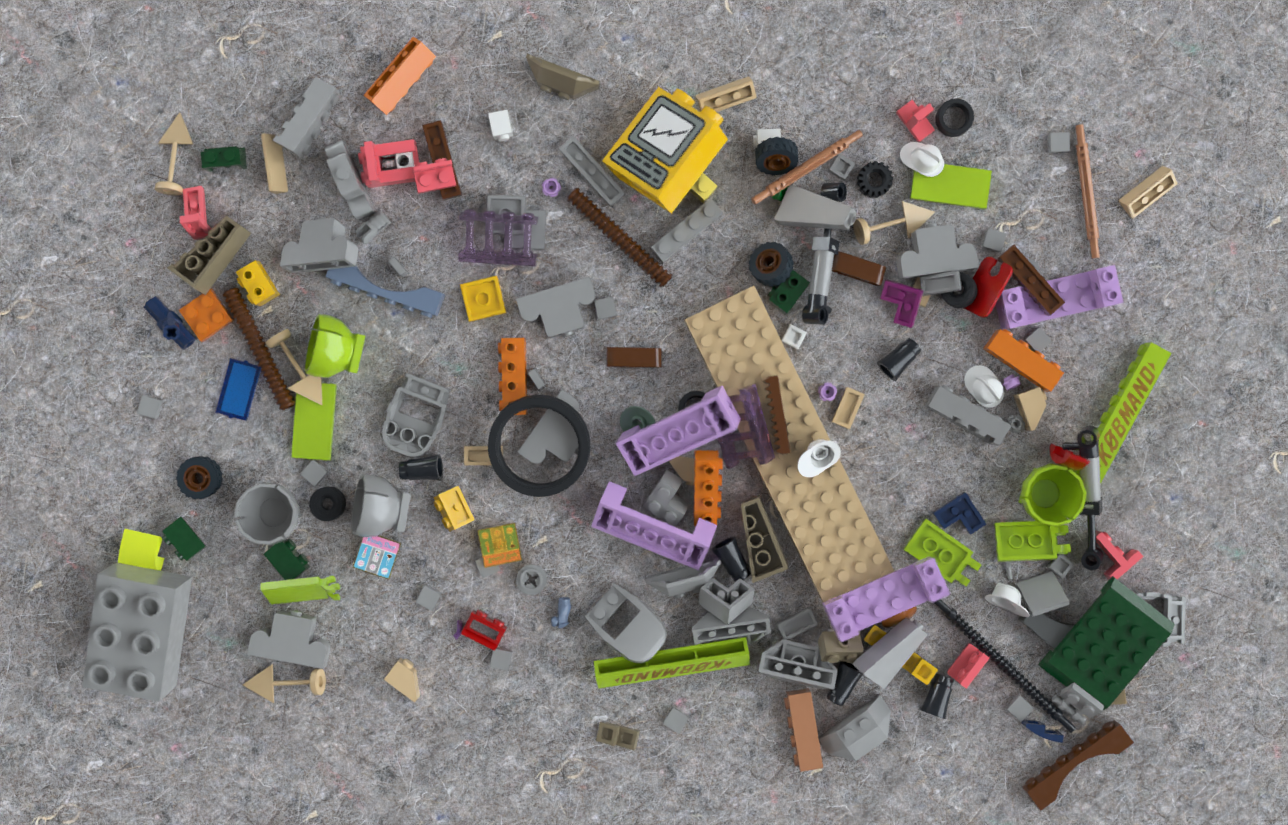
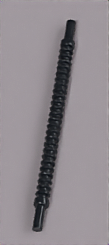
M941 599L933 602L945 613V617L948 620H952V624L956 623V627H960V631H964V635H968V639H972V643L976 642L975 645L980 646L979 649L984 650L983 653L988 654L989 658L991 657V661H996L995 665H1000L999 668L1003 669L1004 673L1007 672V676H1011V680H1015V684H1019L1020 688L1023 687V691H1027V695H1031V699H1035L1036 703L1039 702V706H1043V710H1047V714H1050L1053 720L1060 722L1070 733L1076 729L1063 716V712L1056 708V705H1052V702L1048 701V698L1044 697L1043 693L1040 694V690H1036V686H1032L1031 682L1028 683V679H1024V675H1020V671H1016V667L1012 668V664H1008V660H1004L1005 657L1000 656V652H996L997 649H992L993 646L988 645L989 642L984 641L985 638L980 637L981 634H977V630H972L973 626H968L969 623H965V619H961V615H957V611L954 608H949Z

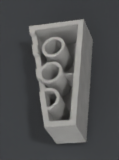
M315 77L302 96L303 103L295 106L293 118L290 121H285L282 126L284 129L281 136L276 135L273 141L303 159L304 156L309 154L312 141L319 136L321 125L328 120L331 107L337 104L340 92L332 85Z
M945 385L935 387L925 407L986 443L1001 445L1012 425L1003 421L999 416L986 412L985 408L970 403L968 398L953 394V390Z

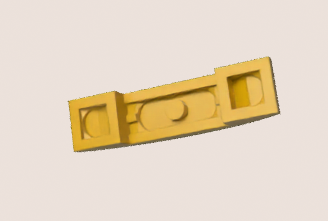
M874 624L863 640L873 646L887 632ZM915 652L902 666V668L926 685L929 684L938 671L937 668Z

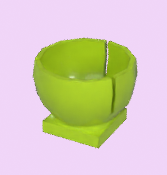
M318 314L308 343L305 373L314 377L327 378L344 370L357 374L365 335L352 333L344 322L338 318Z
M1050 463L1039 468H1033L1022 483L1018 503L1023 504L1026 513L1039 524L1057 527L1072 522L1081 513L1085 505L1086 490L1082 479L1073 470L1062 465Z

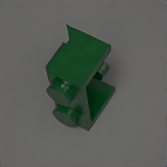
M245 147L210 148L200 152L202 168L208 172H213L215 167L230 168L237 165L247 169Z

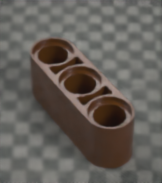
M838 251V255H834L832 272L875 286H881L887 269L883 265Z
M607 347L606 367L662 368V348Z

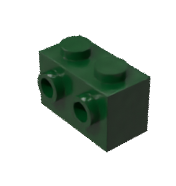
M794 270L791 271V275L785 282L780 283L777 288L774 286L767 295L770 297L767 302L785 315L788 314L810 284L808 280Z
M179 517L161 531L164 534L162 539L168 546L172 544L177 549L174 553L181 561L183 559L186 561L191 560L207 547L182 517Z
M291 539L276 543L263 554L284 580L296 579L310 567L306 556L298 553L295 549L296 545Z

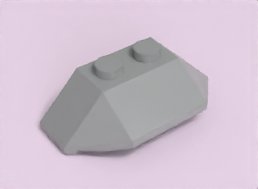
M715 558L702 562L699 570L685 566L646 576L645 581L669 597L680 598L690 591L692 593H699L700 588L714 576L721 564L720 559Z
M748 607L728 625L711 612H708L692 627L695 645L746 637L747 645H750L761 639L765 634L771 633L769 616L751 607Z
M784 639L761 654L758 673L773 679L811 688L830 690L835 688L838 671L832 663L821 661L819 647Z
M879 694L818 737L819 742L829 755L857 761L888 739L891 710Z

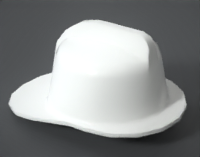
M910 142L904 145L900 151V159L903 164L924 176L934 177L943 170L944 160L939 149L934 145Z
M978 365L973 366L966 372L964 378L965 386L979 404L988 408L1000 404L1005 394L1004 387L989 368Z
M823 439L813 441L798 460V471L805 477H814L838 461L841 454L840 447L833 441Z
M998 583L993 593L985 596V599L993 605L1005 608L1022 617L1030 616L1029 612L1021 606L1020 592L1013 586Z

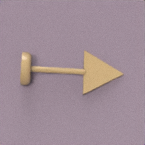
M179 112L158 143L172 144L168 180L159 181L155 184V191L173 196H179L183 193L182 186L172 182L177 145H194L183 117Z
M902 201L904 218L871 227L868 226V223L863 218H859L854 222V233L859 244L864 245L870 241V231L905 222L907 236L910 238L911 233L919 229L935 211Z
M283 330L267 340L265 344L268 348H274L278 345L282 347L302 380L288 389L322 405L321 377L311 375L306 377L284 343L291 337L290 330Z
M272 664L245 682L243 686L274 703V686L309 684L310 690L314 695H322L325 691L326 676L323 669L315 668L311 672L309 680L273 681Z

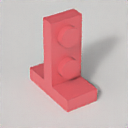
M911 100L896 112L918 142H921L935 131L926 118L934 110L930 103L925 107L923 105L918 107Z
M202 186L183 189L185 215L179 216L180 224L194 240L203 239L211 230V227L207 224L204 188Z
M1096 530V543L1114 562V565L1103 573L1108 580L1112 576L1116 579L1120 578L1144 557L1138 550L1131 549L1124 555V552L1118 546H1114L1110 542L1112 538L1105 531Z

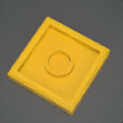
M498 276L460 284L469 322L506 313Z

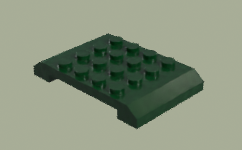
M1113 576L1100 590L1102 592L1101 595L1054 651L1050 650L1038 664L1066 687L1076 683L1103 704V710L1107 709L1166 641L1175 625Z

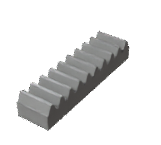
M574 136L559 148L567 160L571 162L610 207L625 195L623 190Z

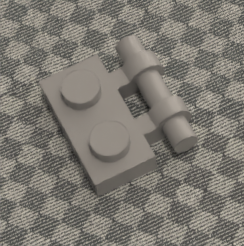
M1072 683L1061 690L1060 696L1062 698L1054 695L1051 699L1057 708L1070 714V718L1074 721H1079L1081 724L1086 721V717L1083 714L1088 718H1092L1103 712L1104 709L1103 704L1076 683Z

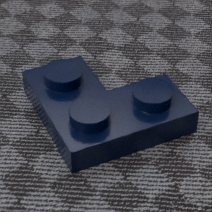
M966 492L961 493L932 512L942 529L960 520L968 534L971 535L986 525V522Z

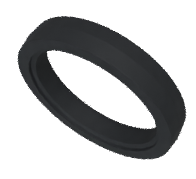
M529 395L513 401L498 414L490 429L488 454L495 473L508 487L524 495L546 497L566 490L583 474L590 457V436L583 418L567 402L553 396ZM529 408L550 409L562 415L572 425L578 439V456L571 470L560 479L549 483H533L520 478L507 466L501 452V436L506 423L520 411Z

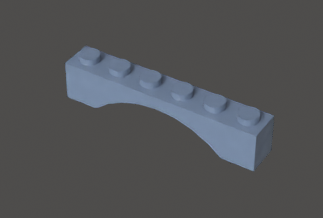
M357 266L328 269L325 276L331 279L330 283L338 286H341L342 283L349 285V290L358 293L361 289L366 291V295L375 299L378 296L384 297V302L396 305V302L403 304L402 308L412 312L414 308L421 310V315L432 318V315L438 316L445 294L426 287L406 292L382 289L370 282Z

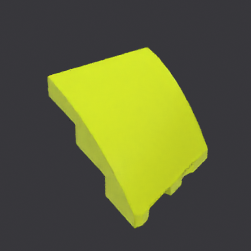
M124 529L118 563L161 571L165 559L158 556L162 537Z

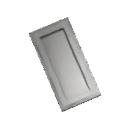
M952 271L921 276V290H924L922 296L961 291L960 272Z
M810 607L775 623L784 640H789L819 625Z

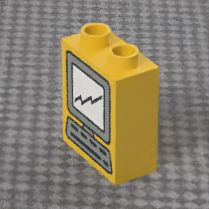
M658 87L602 162L616 178L671 214L728 139L719 127L723 122V118L715 110L705 105L701 111H698L692 107L695 103L694 100L684 91L676 88L673 94H670Z

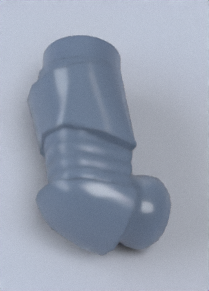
M559 598L558 617L553 616L551 618V626H558L559 629L569 624L568 617L572 606L570 598Z

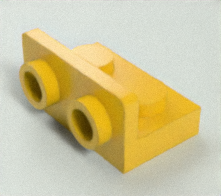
M459 485L434 497V506L438 512L440 511L443 517L442 523L449 531H453L475 520Z

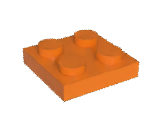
M210 289L206 295L201 294L179 310L200 342H204L234 321L213 289Z

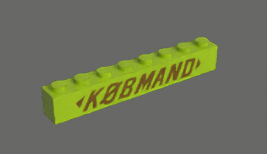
M1152 342L1144 343L1138 348L1137 358L1130 363L1126 378H1123L1119 383V391L1111 398L1108 411H1105L1100 418L1101 424L1097 428L1100 432V484L1172 354ZM1073 470L1080 477V470Z
M746 637L660 650L649 661L644 663H634L623 656L594 661L598 689L750 665Z

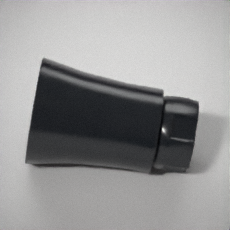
M908 338L886 357L879 360L877 365L887 377L897 381L902 372L921 352V348L913 339Z
M440 454L399 462V477L402 480L442 481L443 463Z
M735 536L723 540L712 548V551L720 559L735 582L739 579L744 580L751 574Z
M840 661L835 688L828 692L827 699L836 705L843 706L857 682L863 676V673L852 663Z
M936 673L934 682L932 681L930 690L920 710L946 719L954 679Z

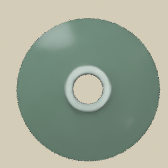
M639 406L626 408L620 416V426L623 432L637 425L643 429L656 423L652 414Z

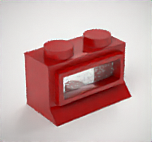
M473 610L461 634L495 651L507 629L504 626L505 623L497 618L493 620L487 617L488 614L484 611Z

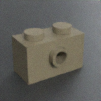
M822 632L818 639L822 662L836 663L838 661H847L848 663H853L864 653L860 632L859 635L843 642L837 639L835 632Z

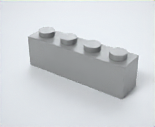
M710 198L651 246L652 252L664 264L722 217L723 212Z

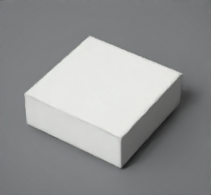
M789 324L781 341L799 349L807 332Z

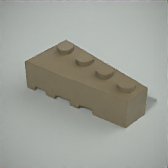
M226 216L208 232V235L203 240L199 239L194 244L195 247L188 253H183L177 263L171 264L167 268L191 287L206 295L248 239L251 232Z
M760 495L742 501L741 509L752 583L788 570V562Z

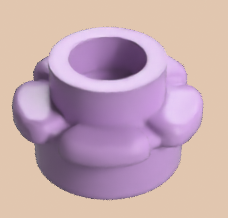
M555 178L545 180L542 184V191L546 196L555 197L561 190V185Z
M1014 374L1003 379L1004 383L1002 386H1005L1007 391L1012 390L1021 384L1019 381L1020 377H1015Z
M824 383L818 389L819 397L823 401H832L836 397L837 388L831 383Z

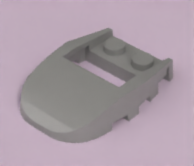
M406 373L404 383L401 387H398L392 402L388 405L382 436L385 444L390 449L415 457L424 454L429 449L445 418L450 389ZM405 393L440 406L434 425L398 412Z
M615 583L612 584V587L591 611L585 615L587 621L612 650H615L624 658L634 663L649 661L666 640V628L659 617L654 614L645 602ZM628 599L641 611L614 640L602 628Z
M1155 592L1135 593L1143 600H1164V616L1175 625L1171 635L1161 646H1170L1172 642L1184 644L1186 597Z

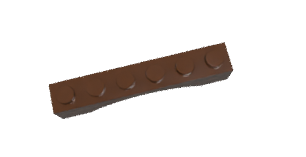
M1115 720L1109 721L1102 726L1100 731L1090 734L1082 744L1075 745L1067 755L1058 757L1056 763L1043 768L1038 776L1028 779L1022 788L1041 811L1057 799L1058 791L1064 779L1078 764L1098 755L1120 754L1134 742L1121 724Z

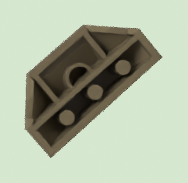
M528 53L526 55L527 62L540 90L546 93H551L552 91L558 93V96L562 99L569 100L571 98L575 100L599 89V80Z

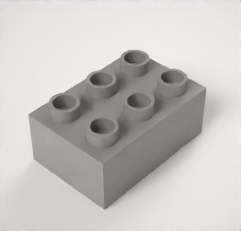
M117 562L97 574L82 687L160 702L177 686L192 582L191 576Z

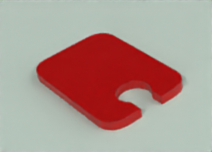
M989 256L982 260L972 278L977 285V297L971 305L964 308L983 318L991 313L1013 273V268L1003 262L999 273L996 276H991V269L998 260Z

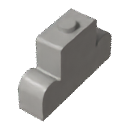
M340 140L324 147L329 158L326 160L340 194L347 200L353 216L357 220H361L375 214L374 206L364 183H362L361 176L346 142Z
M334 218L304 221L301 227L299 244L295 241L285 244L282 250L280 266L290 273L356 267L358 247L344 236L345 226Z
M937 223L927 224L926 228L913 231L911 233L913 251L909 250L902 253L896 260L898 280L952 271H969L979 268L975 247L970 243H964L956 247L954 226H937Z
M586 277L517 298L516 301L524 320L535 322L541 316L548 337L552 338L562 335V338L573 335L572 331L585 327L579 304L589 306L595 301L596 297L591 278Z
M562 389L556 398L567 402L579 412V401ZM548 409L519 449L518 453L530 462L540 463L544 461L547 457V450L564 462L569 461L574 452L578 454L576 433L572 425L559 413Z
M281 610L274 615L271 630L261 628L251 635L247 655L324 669L328 664L330 644L323 638L313 641L316 617L304 615L299 610H291V612Z

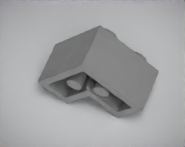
M666 470L648 496L643 508L669 525L676 527L690 504L675 494L683 479Z
M712 578L700 588L698 604L728 625L752 605L755 589L742 579L737 580L729 588H726Z

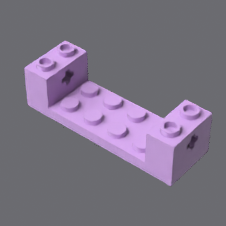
M1112 265L1047 281L1065 302L1050 316L1044 314L1043 309H1040L1039 305L1034 302V299L1028 296V292L1024 291L1023 287L1003 290L996 302L1001 330L1120 304L1123 303L1116 267Z
M722 385L705 393L702 401L643 429L637 425L623 432L616 445L632 473L636 476L736 430L741 418Z
M609 481L591 527L696 570L700 569L717 528L716 524L699 518L693 533H688L665 522L651 518L648 515L622 506L627 488Z
M926 557L823 602L822 605L837 639L843 642L859 635L858 631L926 601H937L950 595V592L933 557Z

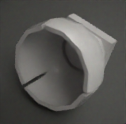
M363 474L360 476L352 507V534L360 537H376L391 528L398 532H404L411 494L404 489L395 488L386 478L373 474Z
M262 482L248 488L236 503L234 518L242 517L235 520L240 533L253 543L274 545L289 538L298 525V520L302 513L293 493L281 484Z

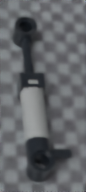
M842 182L824 183L820 194L831 200L843 202L847 196V188ZM824 228L823 237H813L812 250L815 251L808 302L802 311V320L805 324L825 325L829 314L832 312V308L827 306L833 258L834 255H838L840 243L831 238L832 229Z
M1089 425L1085 426L1078 434V443L1064 442L1062 449L1079 450V456L1090 461L1089 465L1080 470V478L1086 490L1084 509L1079 515H1087L1088 548L1081 558V563L1085 569L1092 571L1100 567L1104 555L1102 550L1096 547L1095 515H1100L1102 512L1099 460L1100 432L1096 427ZM1084 434H1091L1093 436V440H1086L1084 438ZM1088 556L1096 557L1097 561L1089 560Z

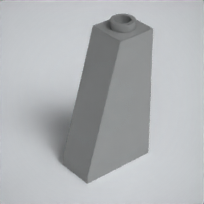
M789 185L774 220L783 226L848 230L850 225L852 226L856 220V211L845 204L794 185Z
M905 618L856 659L853 665L865 676L885 689L928 634L922 630L924 626L918 621L914 620L912 622Z

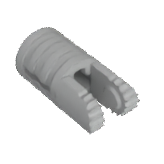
M379 210L373 217L361 225L355 233L357 236H362L361 241L363 244H367L392 222Z

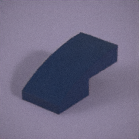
M1025 719L1021 722L1036 735L1063 743L1064 735L1059 731L1046 730V725L1042 722Z

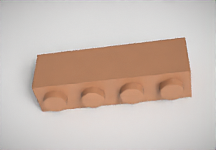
M809 688L786 692L787 698H784L786 710L789 709L790 712L787 722L788 727L792 728L793 731L790 740L792 747L796 749V754L793 755L794 764L799 767L800 772L823 768L811 691Z

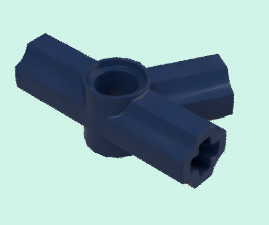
M157 296L145 303V310L157 321V326L167 340L173 339L182 350L190 347L195 342L196 338L183 325V320L174 311L169 310Z

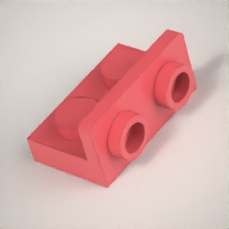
M446 158L435 160V163L432 164L421 162L417 163L416 167H413L418 194L456 186L452 160L447 161Z
M968 643L947 670V674L967 689L989 660V657L971 643Z

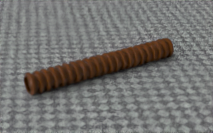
M579 188L574 189L567 197V201H571L572 206H576L577 210L580 209V213L585 214V218H589L590 222L593 221V225L598 226V230H602L603 234H607V238H611V242H615V245L619 246L621 251L624 250V254H628L634 263L637 262V266H641L642 270L647 272V275L650 274L651 279H655V283H659L660 287H664L672 278V274H668V270H664L658 261L655 262V258H651L645 249L642 250V246H638L637 241H633L632 237L629 238L628 233H624L623 228L620 229L619 225H615V221H611L610 216L607 217L605 212L602 213V209H598L597 204L594 205L592 200H588L589 197H585L584 192H580Z
M231 288L224 292L223 297L226 298V303H229L228 307L232 309L231 313L234 314V319H237L236 323L240 325L239 329L242 330V335H245L244 339L248 341L247 345L250 346V351H253L252 356L256 357L255 362L259 363L257 366L261 367L260 372L264 373L263 378L267 379L265 382L269 383L268 388L272 389L271 394L275 395L273 398L277 399L276 404L280 405L279 410H286L294 406L296 402L292 401L293 396L289 395L290 390L286 389L288 386L284 385L285 380L281 379L282 374L278 373L280 370L276 368L277 364L273 362L274 358H271L272 354L268 352L269 348L265 346L264 338L260 336L261 332L257 330L258 326L255 325V320H252L253 316L249 314L250 310L247 309V304H244L245 300L241 298L242 294L239 293V288Z

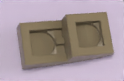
M600 722L596 741L635 750L640 730Z

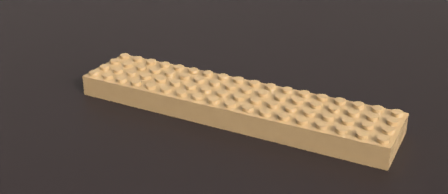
M755 286L685 319L684 322L716 387L723 385L741 418L737 430L822 603L894 572L840 459L814 477L802 476L798 471V460L807 451L810 443L818 439L830 441ZM778 375L790 453L780 454L774 451L779 447L773 444L777 440V437L772 436L776 430L771 429L775 422L769 421L774 415L768 413L772 409L771 406H767L771 399L765 396L770 394V391L764 390L769 385L763 383V380L770 376Z

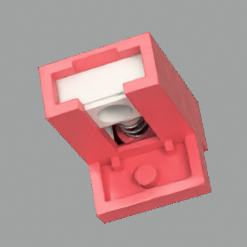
M414 139L376 145L372 141L364 142V146L360 147L361 153H358L359 163L363 165L361 180L368 188L415 182L413 167H416V164L419 163L417 143ZM403 158H409V163L406 166H400V161ZM384 167H385V168H393V167H394V168H395V167L397 168V169H393V170H386V171H384Z

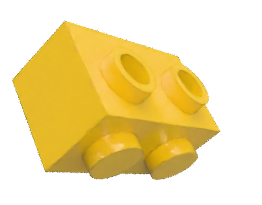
M255 260L236 271L238 275L237 281L242 288L245 287L248 294L246 296L251 304L261 307L280 295L261 262Z

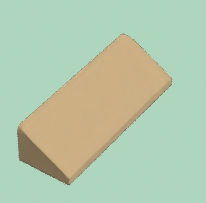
M749 76L696 95L700 111L706 105L716 112L757 98L753 81Z
M263 133L261 139L269 191L274 194L288 192L282 147L273 141L276 135Z
M1165 166L1160 167L1119 199L1120 205L1130 218H1135L1178 184L1172 169Z

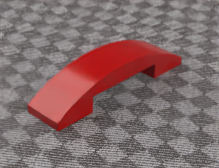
M1050 444V457L1054 463L1076 471L1089 465V460L1073 454L1074 452L1070 450H1063L1060 446Z

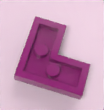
M885 280L880 299L898 304L893 323L909 328L914 326L924 290Z

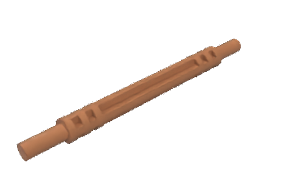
M1081 124L1075 126L1078 143L1076 150L1087 240H1090L1091 256L1094 259L1100 258L1098 247L1099 233L1088 143H1085L1084 126Z
M857 130L850 136L841 138L766 186L765 190L752 197V203L756 205L768 196H774L849 148L851 143L863 136L862 132Z

